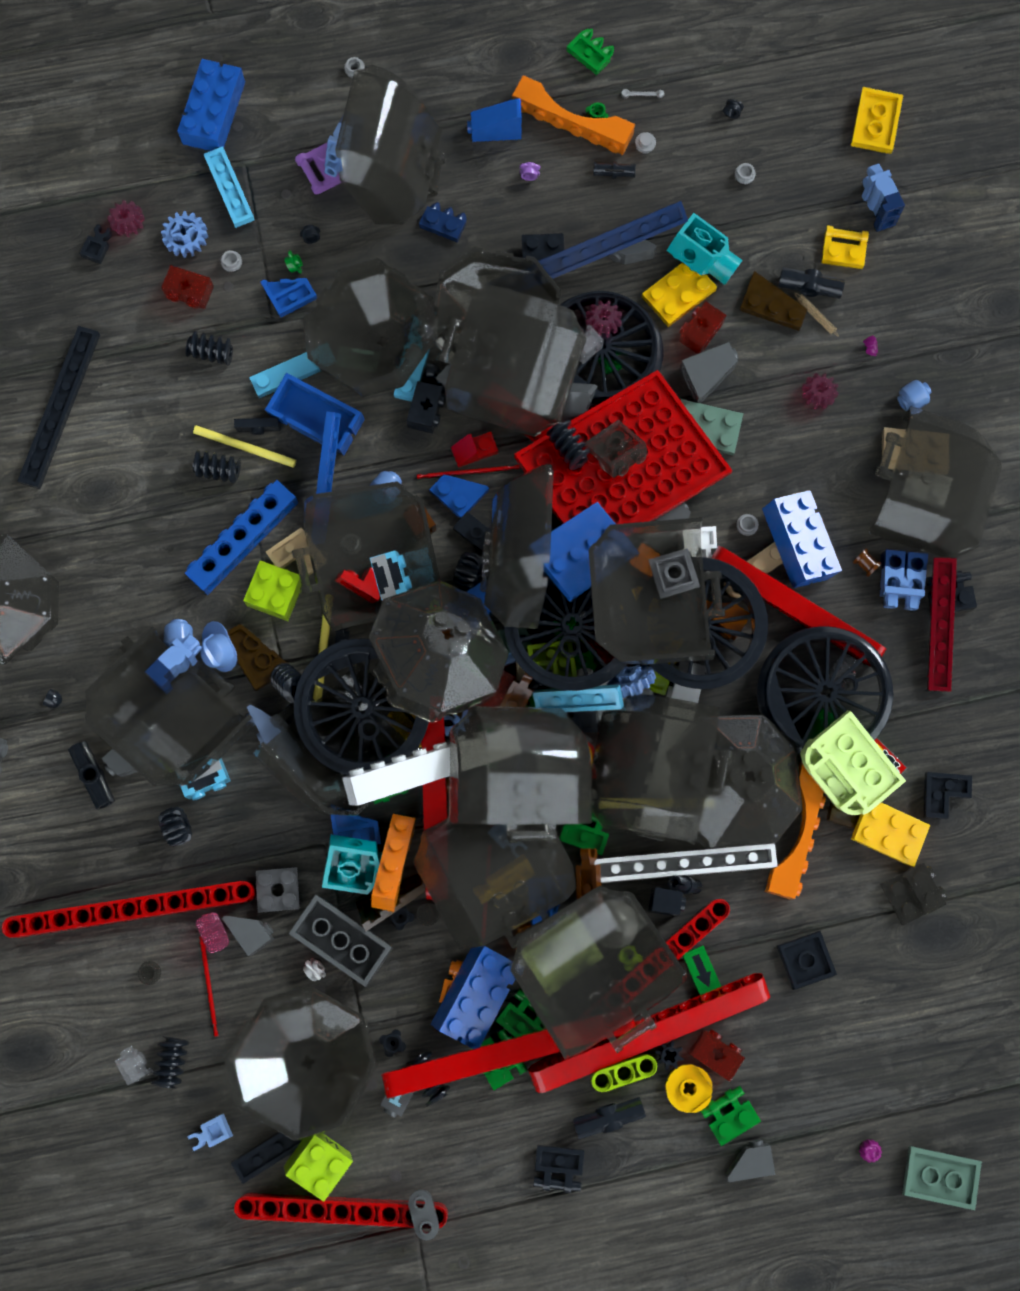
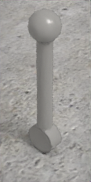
M624 89L621 96L625 99L629 96H657L662 98L664 91L629 92L628 89Z

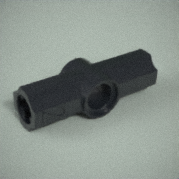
M782 267L778 282L779 287L798 290L807 297L823 295L837 299L841 298L845 285L844 279L824 276L822 272L816 269L800 271Z
M83 741L72 745L68 751L79 772V779L84 783L95 808L99 810L115 802L114 796L104 778V771L99 767L88 742ZM91 770H95V778L89 781L87 778L88 773Z
M636 1097L618 1104L604 1105L597 1108L595 1112L574 1118L573 1122L580 1140L601 1132L608 1133L618 1130L624 1124L643 1119L646 1115L640 1097Z

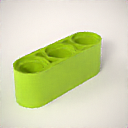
M641 1054L592 1073L590 1078L591 1084L597 1091L606 1092L651 1077L657 1071V1062L650 1055ZM644 1059H649L652 1063L651 1069L647 1072H643L640 1069V1063ZM623 1066L628 1067L630 1070V1074L626 1079H620L617 1074L619 1068ZM605 1074L608 1077L605 1086L600 1087L595 1084L597 1075Z

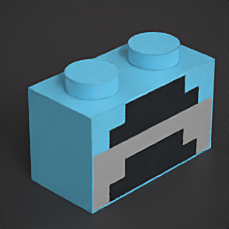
M391 551L370 558L382 601L388 602L392 598L395 600L411 595L409 589H412V584L409 576H405L403 570L406 567L403 555H399L397 551Z
M218 754L175 772L184 797L192 798L193 801L204 797L207 791L212 789L218 791L225 788L226 783L231 781L223 760Z

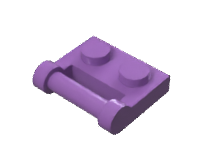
M327 143L307 153H301L295 158L297 165L302 167L309 179L314 194H320L348 180L346 173H338L336 177L324 173ZM314 161L324 181L321 182L317 179L309 165L310 162Z

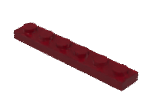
M933 558L927 691L951 692L957 558Z

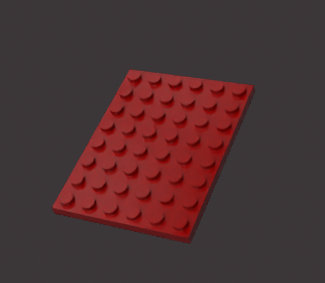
M658 370L571 420L572 424L568 429L575 427L576 432L573 436L579 434L581 439L578 443L583 441L586 443L582 450L588 448L591 450L587 455L588 461L582 467L570 470L568 468L569 464L564 462V457L559 455V450L555 449L554 443L549 440L550 436L547 435L514 454V458L561 525L598 502L626 537L732 473L731 467Z

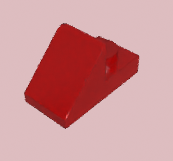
M491 432L472 438L471 434H468L451 447L458 468L498 454V448Z
M372 567L364 571L361 579L358 578V574L351 570H343L338 573L334 580L370 603L379 600L380 594Z

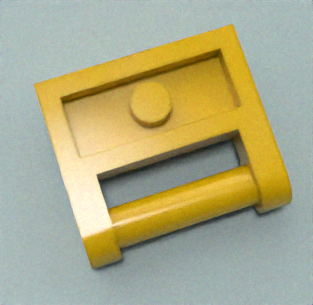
M827 225L821 263L863 269L869 231L854 232L834 229L833 226ZM835 237L859 241V245L833 242L831 239Z

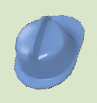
M216 621L208 623L202 633L201 658L207 666L222 672H228L237 663L235 647L221 623Z

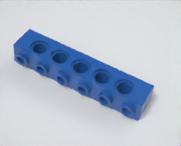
M278 480L267 485L263 494L249 504V509L244 514H239L234 519L233 525L228 530H223L218 535V540L213 545H208L197 561L194 560L188 565L185 575L208 596L298 504L296 496ZM276 502V506L273 509H267V504ZM260 517L261 521L258 524H251L253 518ZM241 532L246 533L244 539L236 540L237 534ZM224 548H230L228 555H220ZM208 564H215L212 571H205Z

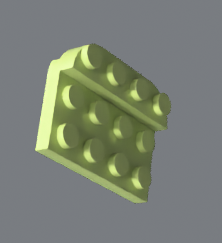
M849 710L814 739H809L800 752L802 763L807 772L839 810L850 815L869 813L906 782Z

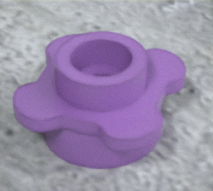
M533 162L520 164L521 170L519 173L522 179L533 181L540 175L538 171L540 170L539 165Z

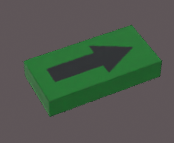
M704 945L683 955L699 995L721 987Z

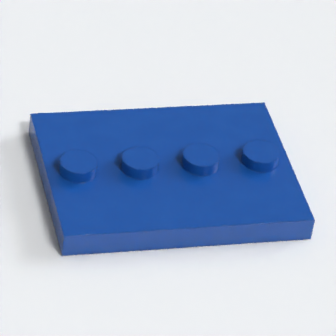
M598 502L528 548V552L569 602L639 554L637 548Z

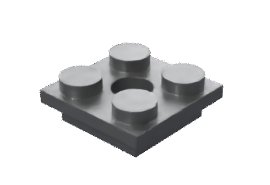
M688 548L648 560L660 599L700 588ZM676 567L680 570L681 575L678 578H671L668 575V570Z
M297 867L256 871L258 913L300 909ZM280 883L284 887V892L281 896L276 897L272 893V888L275 884Z

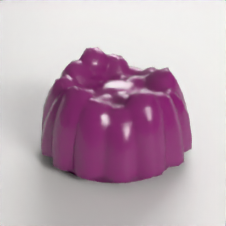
M872 335L863 340V343L867 347L866 353L868 355L877 356V339Z
M873 1139L863 1141L859 1149L860 1156L868 1163H875L881 1158V1146Z

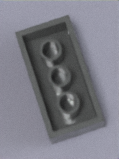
M319 895L314 896L289 932L291 936L364 987L369 985L394 948L371 931H365L361 924Z

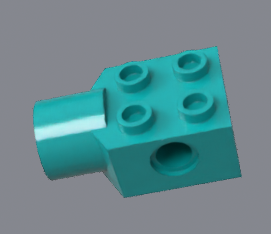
M695 213L691 215L688 222L680 229L666 250L674 258L686 264L692 271L700 275L710 274L724 285L742 262L741 258L729 251L728 237Z
M331 834L323 872L322 888L368 895L374 888L383 853L379 852L377 843L375 841Z

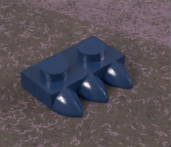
M436 202L430 207L427 206L420 220L419 228L458 243L467 222L466 214L463 212L454 217L452 207L441 212L440 204Z

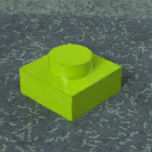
M654 670L656 676L655 683L649 684V689L652 692L666 695L670 681Z

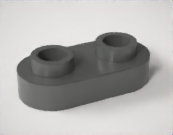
M418 1189L411 1194L408 1202L415 1233L422 1240H431L438 1233L439 1221L432 1195L427 1190ZM418 1199L424 1200L425 1205L423 1207L416 1205ZM428 1223L431 1226V1230L425 1232L422 1229L423 1224Z

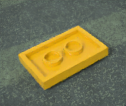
M863 87L860 94L851 146L891 154L894 148L903 95Z
M682 262L643 292L642 298L661 320L670 327L717 290V286L706 274L700 275Z
M880 803L869 813L860 814L851 840L910 867H915L930 825L884 803Z

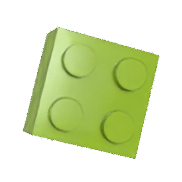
M259 561L243 601L247 607L289 621L304 580L299 574Z
M312 1126L285 1163V1176L322 1201H325L353 1160L348 1150Z

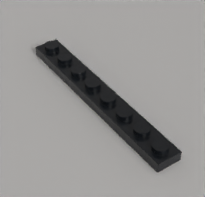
M78 326L19 475L18 482L20 484L41 489L100 338L98 331Z

